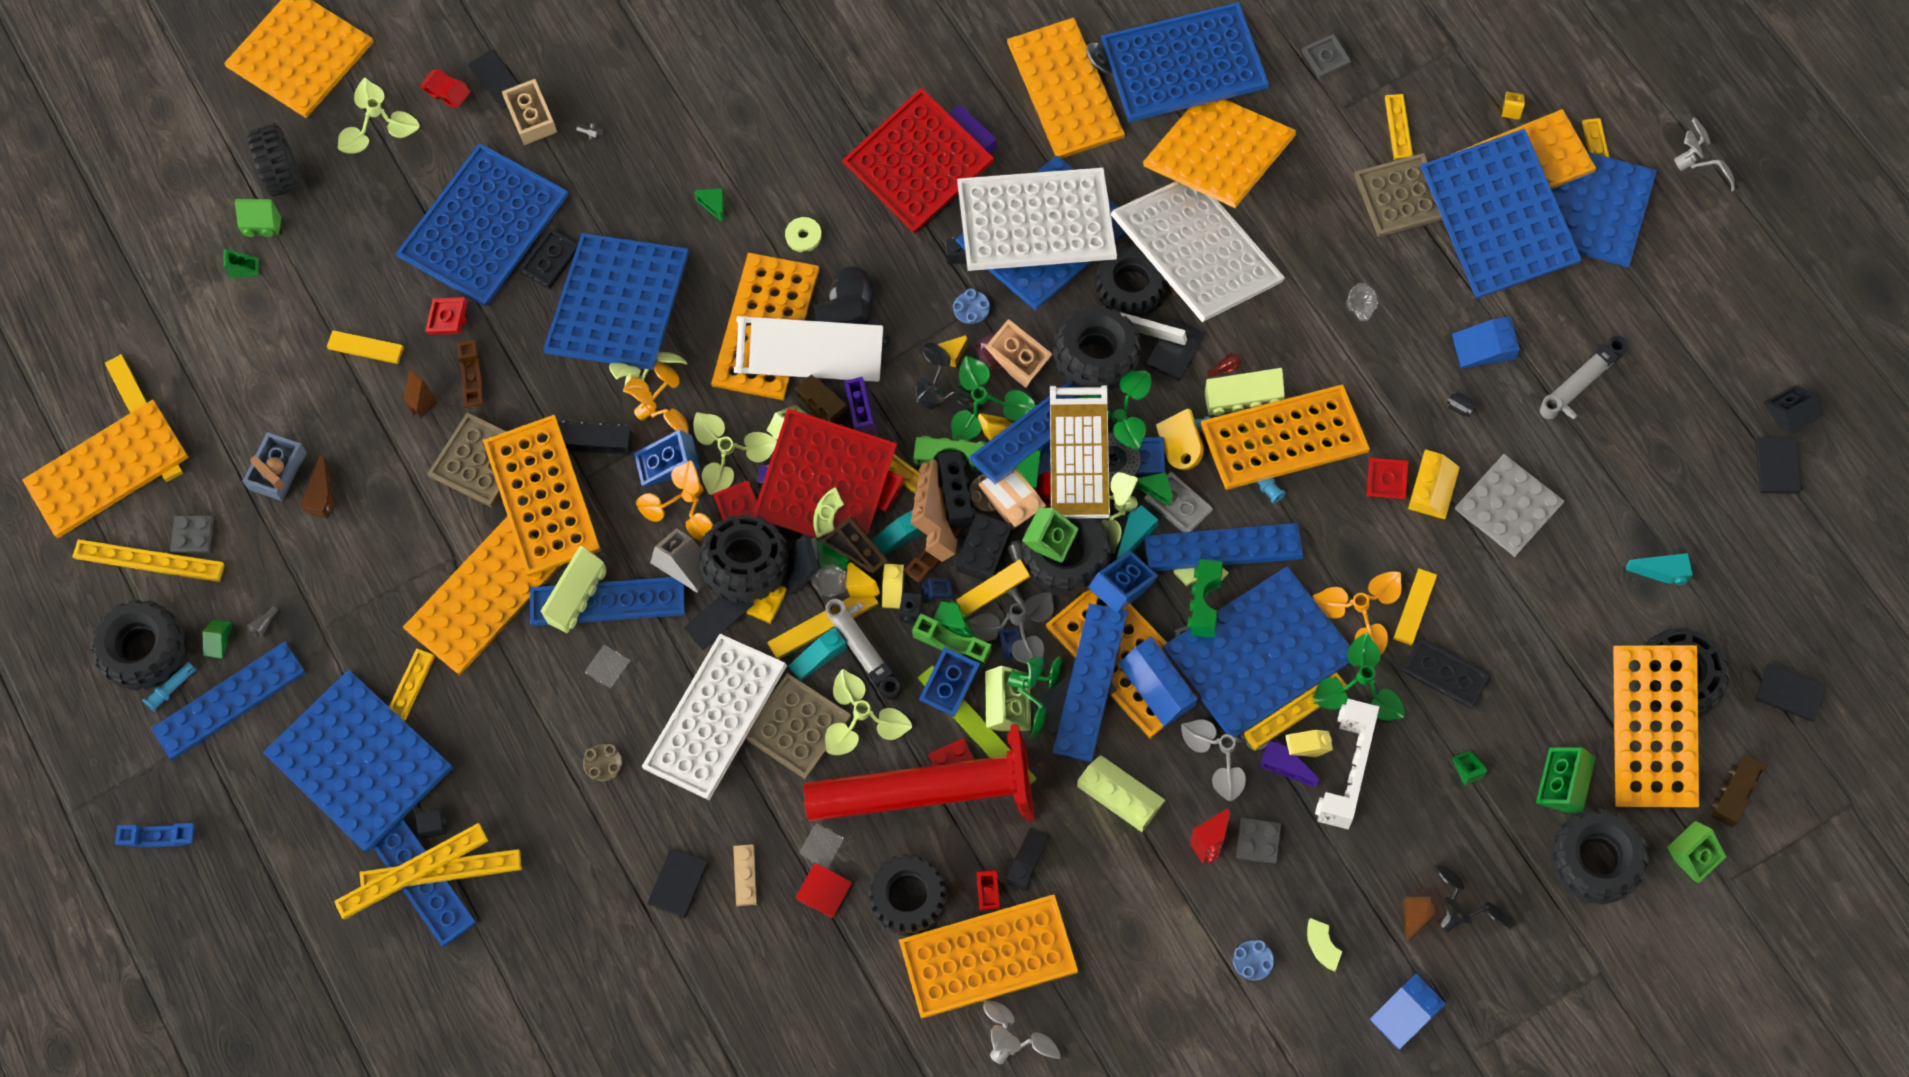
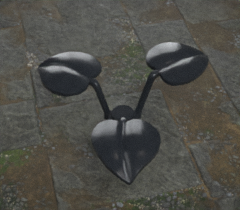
M929 342L925 343L922 348L923 356L928 362L938 365L939 368L933 382L926 378H921L917 382L915 390L916 402H922L926 408L934 409L937 404L943 403L945 399L952 395H956L955 399L959 404L974 409L973 403L975 400L971 395L972 390H966L962 385H959L956 391H952L944 396L941 389L935 386L943 368L942 365L949 366L951 359L947 351L941 346ZM978 404L977 410H982L983 405Z
M1437 864L1434 866L1440 877L1447 884L1454 887L1455 890L1452 898L1446 897L1444 899L1446 912L1438 919V923L1442 928L1450 932L1458 923L1460 925L1462 922L1470 924L1472 916L1485 911L1494 921L1507 927L1509 930L1511 929L1505 914L1500 908L1490 902H1486L1485 906L1468 914L1455 901L1460 889L1463 890L1465 888L1460 877L1447 867Z

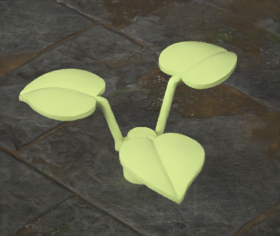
M363 78L354 95L355 104L359 108L367 110L363 129L360 132L355 127L345 128L338 137V149L344 153L355 154L367 148L369 138L363 134L366 132L370 116L377 117L382 114L385 120L389 122L387 126L388 132L397 138H404L413 134L420 128V125L413 116L402 111L392 113L391 119H389L384 109H381V104L384 101V92L367 78Z
M659 352L657 357L659 362L684 363L687 365V362L682 357L674 353ZM611 363L609 366L611 373L616 379L626 376L625 385L633 377H638L644 381L649 369H645L642 376H640L641 370L635 366H628L623 363Z
M697 412L694 417V433L697 440L704 445H711L716 440L722 453L721 465L715 462L710 463L702 472L703 483L710 495L731 486L734 480V472L732 468L724 466L726 455H730L734 448L747 450L746 455L748 459L756 463L766 461L774 451L777 440L766 433L752 432L744 438L746 447L733 443L729 437L718 438L725 431L724 422L718 416Z
M1116 473L1111 481V491L1114 494L1109 496V499L1115 500L1114 506L1119 512L1110 516L1109 520L1101 521L1102 526L1107 530L1111 546L1110 553L1112 554L1115 553L1121 538V526L1114 518L1125 515V511L1136 509L1138 504L1137 499L1131 496L1138 478L1126 473Z
M842 669L835 679L833 695L835 700L841 705H847L850 702L852 705H855L853 711L854 718L849 728L844 723H834L827 729L825 734L826 752L832 755H843L851 752L857 746L859 739L858 735L851 730L857 720H865L868 716H871L878 723L877 732L886 740L900 738L912 728V724L903 713L893 708L882 709L879 713V719H877L873 711H870L868 702L861 700L866 691L863 681Z

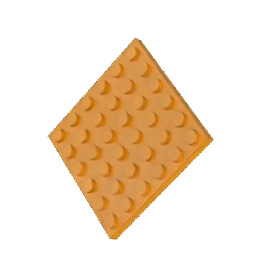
M281 0L224 64L236 74L307 118L374 41L373 38L313 0Z
M1223 99L1190 107L1147 156L1143 164L1148 169L1236 208L1296 136V130Z

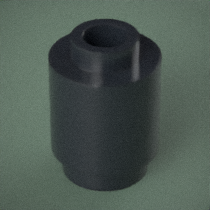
M1459 392L1456 395L1452 393L1447 401V404H1449L1448 408L1463 417H1470L1477 405L1473 403L1474 400Z

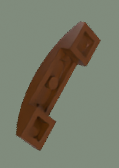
M471 340L457 343L463 383L464 407L469 408L483 405V383L476 341Z
M964 527L950 528L956 539ZM924 549L917 558L915 557L904 570V573L920 583L940 563V560Z

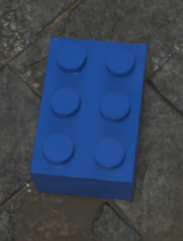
M1128 551L1098 572L1088 588L1113 611L1120 612V610L1145 594L1158 575L1135 554Z

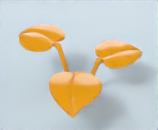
M656 362L654 371L664 383L653 396L649 392L648 385L638 377H633L626 383L623 392L632 395L641 402L634 409L638 419L645 421L649 416L654 418L656 415L664 413L666 422L675 431L681 430L688 434V422L679 411L672 408L670 411L663 409L655 412L656 404L653 400L667 384L672 388H676L679 385L678 374L672 367L664 362Z
M692 460L674 468L671 473L674 484L678 488L683 489L681 494L664 504H661L660 498L655 494H643L637 499L636 506L645 518L658 522L665 516L663 508L681 497L686 502H694L689 514L691 519L686 521V528L692 537L702 541L704 535L711 530L713 523L705 514L696 513L694 515L696 505L699 502L698 497L703 493V487L699 482Z
M1387 572L1376 576L1371 580L1368 587L1369 592L1374 596L1357 593L1348 604H1346L1348 602L1347 593L1339 587H1330L1313 595L1314 601L1325 615L1331 619L1343 617L1345 607L1349 608L1354 605L1358 612L1363 613L1367 627L1357 631L1355 640L1359 636L1369 633L1379 648L1380 655L1385 651L1388 642L1387 631L1381 624H1374L1370 627L1366 611L1370 606L1369 600H1376L1378 598L1383 604H1391L1398 600L1402 590L1400 572Z

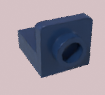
M929 578L921 587L924 603H929L932 599H951L953 593L950 578Z
M1018 627L999 630L1005 660L1014 658L1012 645L1015 641L1021 640Z

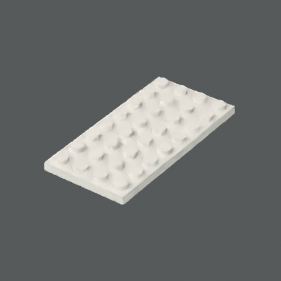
M719 634L646 758L642 768L710 800L787 665L778 659Z

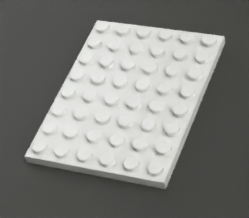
M1103 168L957 179L968 271L1117 259Z
M1177 181L1116 208L1111 213V216L1202 322L1282 283L1285 279L1218 200Z

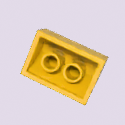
M1425 450L1408 509L1446 519L1460 467L1443 454Z

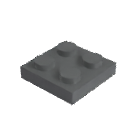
M1334 34L1302 48L1303 55L1318 79L1351 64V60Z
M174 516L170 552L172 554H210L214 524L213 516Z
M1241 818L1236 858L1276 864L1281 823Z

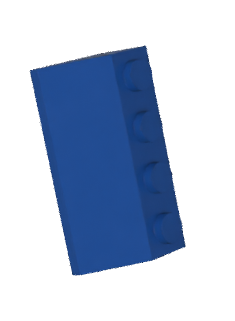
M1152 637L1136 646L1119 663V667L1163 727L1197 705L1196 696Z

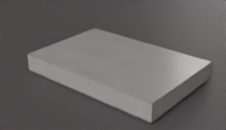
M1170 472L1167 478L1173 495L1171 506L1162 503L1148 494L1145 496V500L1182 533L1192 532L1213 511V508L1174 473Z

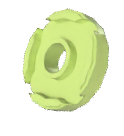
M800 217L788 224L785 238L787 244L797 252L812 251L819 245L822 232L815 220L808 217ZM801 232H807L808 236L806 238L799 237V234Z

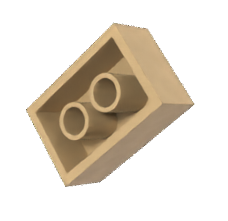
M535 79L502 91L524 145L557 133L554 121Z

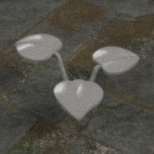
M1694 117L1692 122L1700 134V141H1697L1691 130L1687 131L1684 143L1692 148L1674 158L1678 168L1683 171L1690 166L1693 169L1698 166L1718 164L1731 182L1732 191H1734L1733 174L1723 160L1720 161L1718 159L1695 163L1697 157L1694 153L1696 152L1701 159L1704 158L1699 145L1704 141L1709 145L1710 139L1705 128Z
M1207 720L1183 723L1181 725L1183 738L1193 751L1204 753L1210 749L1211 744H1219L1220 750L1226 753L1227 769H1218L1213 775L1212 784L1216 792L1227 801L1235 800L1240 796L1245 787L1246 777L1241 768H1231L1230 753L1234 751L1236 742L1244 743L1246 741V745L1254 750L1243 734L1241 735L1243 739H1237L1229 734H1225L1220 739L1214 741L1216 729ZM1268 742L1260 748H1258L1257 750L1265 748L1268 745Z
M984 1001L983 1007L986 1015L994 1022L1003 1025H995L991 1029L993 1050L990 1053V1057L993 1061L1003 1064L1009 1055L1013 1056L1015 1052H1018L1027 1044H1032L1033 1049L1044 1056L1056 1059L1061 1058L1055 1043L1042 1033L1035 1032L1031 1035L1032 1039H1027L1020 1044V1041L1007 1030V1024L1012 1025L1014 1023V1016L1011 1011L998 1002Z

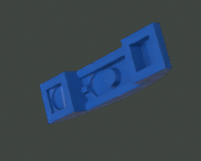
M179 823L174 824V826L148 827L117 825L115 845L126 847H175L192 844L195 824Z

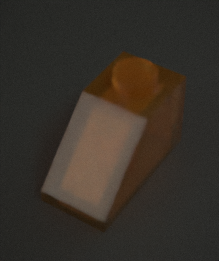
M1405 897L1403 901L1405 941H1409L1429 922L1431 916H1434V903H1431V897Z

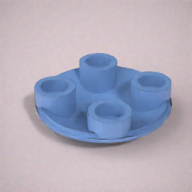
M968 289L956 298L953 304V311L956 318L961 322L975 324L987 317L990 311V303L983 293L974 289Z
M1251 940L1242 943L1236 948L1233 964L1238 974L1243 978L1253 981L1261 980L1272 971L1274 956L1271 949L1263 941Z

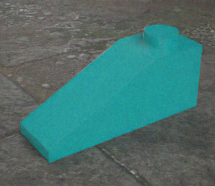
M1141 505L1137 509H1132L1127 516L1128 520L1117 559L1128 551L1133 552L1144 541V537L1150 535L1158 525V519Z
M912 511L896 519L872 540L887 555L922 535L923 532L911 524Z
M1688 553L1629 560L1626 565L1627 571L1668 584L1683 585L1692 577Z
M834 627L819 637L788 667L795 677L802 681L848 650L846 642Z

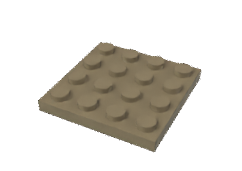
M1424 153L1354 172L1355 180L1378 237L1442 220L1421 170V164L1427 163Z
M466 413L427 475L492 508L500 496V491L483 440L507 431ZM522 442L520 448L527 449L530 442ZM505 448L502 454L507 456L512 452V449ZM516 464L508 467L509 472H514L517 469Z
M787 673L763 706L745 740L807 780L826 753L825 734L827 729L834 723H844L846 725L852 716Z

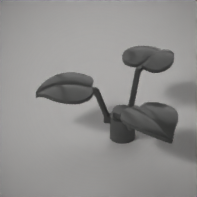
M1051 592L1037 594L1026 599L1022 604H1013L1010 607V613L1006 614V618L1001 626L999 618L991 613L980 614L969 619L973 637L984 642L997 639L998 631L1002 630L1010 619L1014 625L1020 626L1023 639L1015 641L1012 645L1014 658L1022 663H1027V660L1034 657L1043 658L1044 645L1042 640L1035 635L1026 638L1023 623L1026 618H1032L1035 622L1049 620L1054 612Z

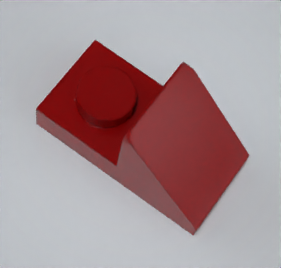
M997 870L976 871L979 909H1000Z

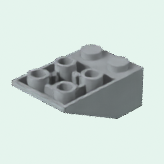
M676 528L655 546L650 563L695 592H699L706 585L699 567L700 547L690 536Z

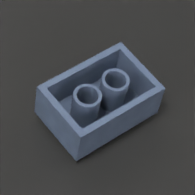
M267 432L255 456L264 464L273 457L282 460L284 470L277 477L280 478L285 487L278 490L252 463L242 482L251 491L283 501L307 452L301 443Z

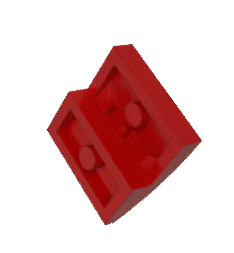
M814 863L795 899L833 918L852 882Z

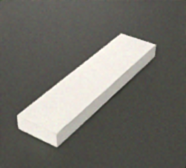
M1121 313V316H1127L1139 333L1181 345L1186 344L1185 330Z

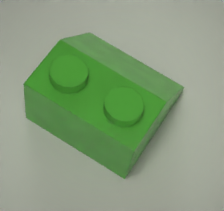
M235 199L237 224L243 235L247 237L279 236L281 215L271 199Z
M1038 508L1022 541L1035 552L1063 562L1078 528L1054 508Z
M1697 821L1692 823L1667 847L1674 861L1697 883L1701 882L1726 858L1713 830Z

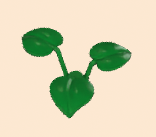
M965 356L960 367L959 380L963 388L969 391L972 390L971 395L975 400L973 403L974 413L972 415L970 411L962 410L954 415L951 422L952 439L954 441H969L980 434L982 426L979 418L976 417L978 404H985L989 399L1003 405V413L1011 421H1017L1036 405L1030 396L1018 390L1008 392L1005 395V402L989 395L985 388L980 386L988 382L990 377L989 368L983 362L970 356Z
M1132 371L1126 374L1120 381L1121 391L1127 393L1123 410L1117 409L1112 414L1107 410L1108 418L1113 421V431L1116 439L1136 450H1139L1146 433V426L1137 417L1127 419L1126 413L1130 396L1135 400H1140L1149 393L1151 376L1147 371ZM1082 395L1079 398H1101V396Z
M1365 633L1351 644L1347 652L1349 663L1353 666H1360L1356 678L1344 688H1342V683L1335 678L1323 679L1316 688L1313 700L1325 709H1340L1342 704L1345 705L1348 700L1345 691L1356 682L1362 685L1370 683L1372 696L1375 698L1370 704L1379 706L1377 719L1382 721L1402 719L1405 716L1404 707L1399 697L1393 691L1381 689L1378 695L1376 694L1375 680H1373L1375 669L1373 667L1379 663L1381 655L1379 648L1369 633Z
M1061 656L1056 657L1053 661L1048 677H1040L1044 664L1042 657H1034L1027 660L1029 675L1012 670L1009 676L1008 684L1019 688L1018 692L1023 693L1038 705L1032 733L1028 740L1033 739L1041 731L1045 722L1046 708L1024 689L1034 688L1037 680L1049 681V688L1057 685L1061 675Z

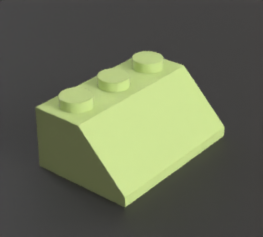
M999 666L985 671L986 728L997 731H1011L1010 725L1018 724L1021 731L1031 730L1030 699L1023 693L1018 692L1019 688L1008 684L1009 676L1012 670L1015 669ZM1025 688L1024 690L1030 694V688Z

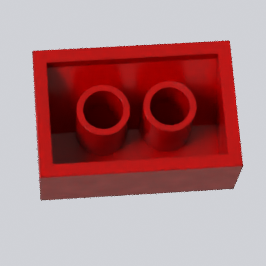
M1228 809L1193 829L1190 845L1203 864L1209 862V864L1213 863L1219 858L1230 814Z

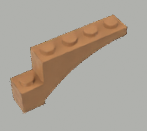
M932 459L927 463H923L919 468L911 524L928 535L925 550L943 562L955 555L957 539L954 537L947 522L940 499L938 486L939 462Z

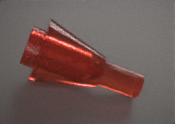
M1230 352L1216 367L1208 370L1207 374L1211 378L1220 372L1239 369L1241 361L1237 354L1233 355Z

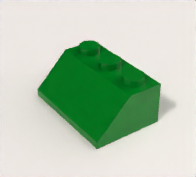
M1549 748L1536 803L1566 813H1580L1583 811L1596 757L1584 748Z

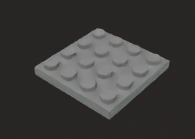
M1503 454L1456 505L1455 510L1516 557L1563 505L1564 500Z

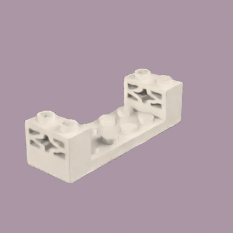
M1351 699L1347 700L1346 705L1342 704L1337 720L1341 722L1339 729L1358 733L1356 746L1359 747L1356 748L1352 764L1355 766H1352L1347 782L1351 785L1347 786L1344 797L1325 792L1324 798H1319L1315 814L1319 815L1318 822L1349 830L1355 813L1379 706Z

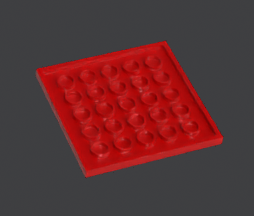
M922 88L842 160L914 234L959 194L957 179L977 177L995 161Z
M788 408L752 517H761L767 523H772L773 525L804 535H810V537L817 539L814 530L816 507L822 497L836 487L844 505L834 515V529L848 517L853 516L868 534L897 443ZM828 533V534H826V535H824V536H822V537H820V538H818V539L823 540V539H824L826 536H828L830 533Z

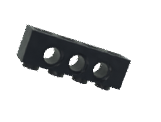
M961 451L938 453V475L947 522L950 528L971 527L972 519L975 518V511L970 506L972 495L971 491L967 489L969 478L964 473V470H966L965 459H962Z

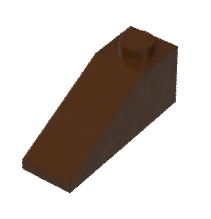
M410 369L408 371L404 401L407 404L406 409L412 415L417 414L422 418L437 402L425 380L413 369Z
M319 456L300 507L305 514L327 518L328 513H331L333 509L329 467L325 458Z

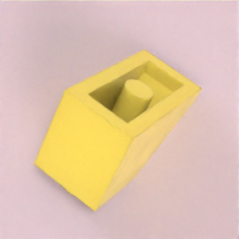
M884 564L882 608L900 609L904 588V565Z
M1311 730L1286 735L1290 755L1316 758L1333 750L1329 731Z

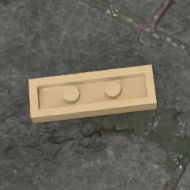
M754 845L734 846L736 906L757 905Z

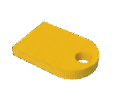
M1186 409L1156 424L1159 436L1164 439V451L1167 460L1173 467L1180 470H1190L1199 464L1204 448L1190 409ZM1187 455H1190L1191 461L1188 464H1185L1184 458Z

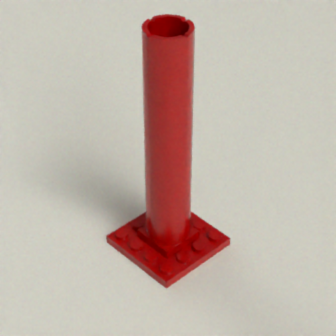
M1010 725L1011 732H1007V737L1012 750L1006 751L1007 756L804 782L803 791L804 796H806L804 804L807 818L809 821L1013 795L1021 816L1025 817L1027 822H1035L1031 783L1028 774L1029 763L1026 742L1019 725Z

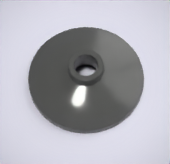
M1090 43L1087 46V54L1091 64L1103 72L1111 73L1104 47L1098 43Z

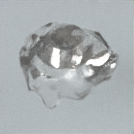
M1359 283L1349 292L1347 308L1355 313L1360 321L1369 320L1373 311L1377 308V295L1370 286Z
M826 565L811 577L813 587L819 591L821 596H836L847 589V574L836 565Z

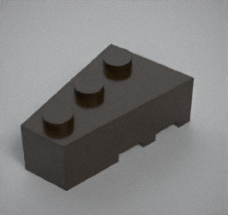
M811 374L795 387L796 396L817 418L841 426L849 421L847 405L829 390L820 378H816Z
M853 516L848 517L821 541L871 573H874L889 560Z
M1746 754L1736 765L1732 764L1727 772V775L1730 776L1728 781H1724L1719 789V792H1721L1719 799L1715 798L1711 805V809H1713L1711 817L1734 827L1743 814L1754 788L1758 785L1757 781L1762 772L1766 770L1767 765Z

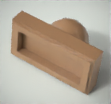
M255 455L250 459L253 466L278 490L285 487L280 478L277 477L284 470L282 460L273 457L264 464Z

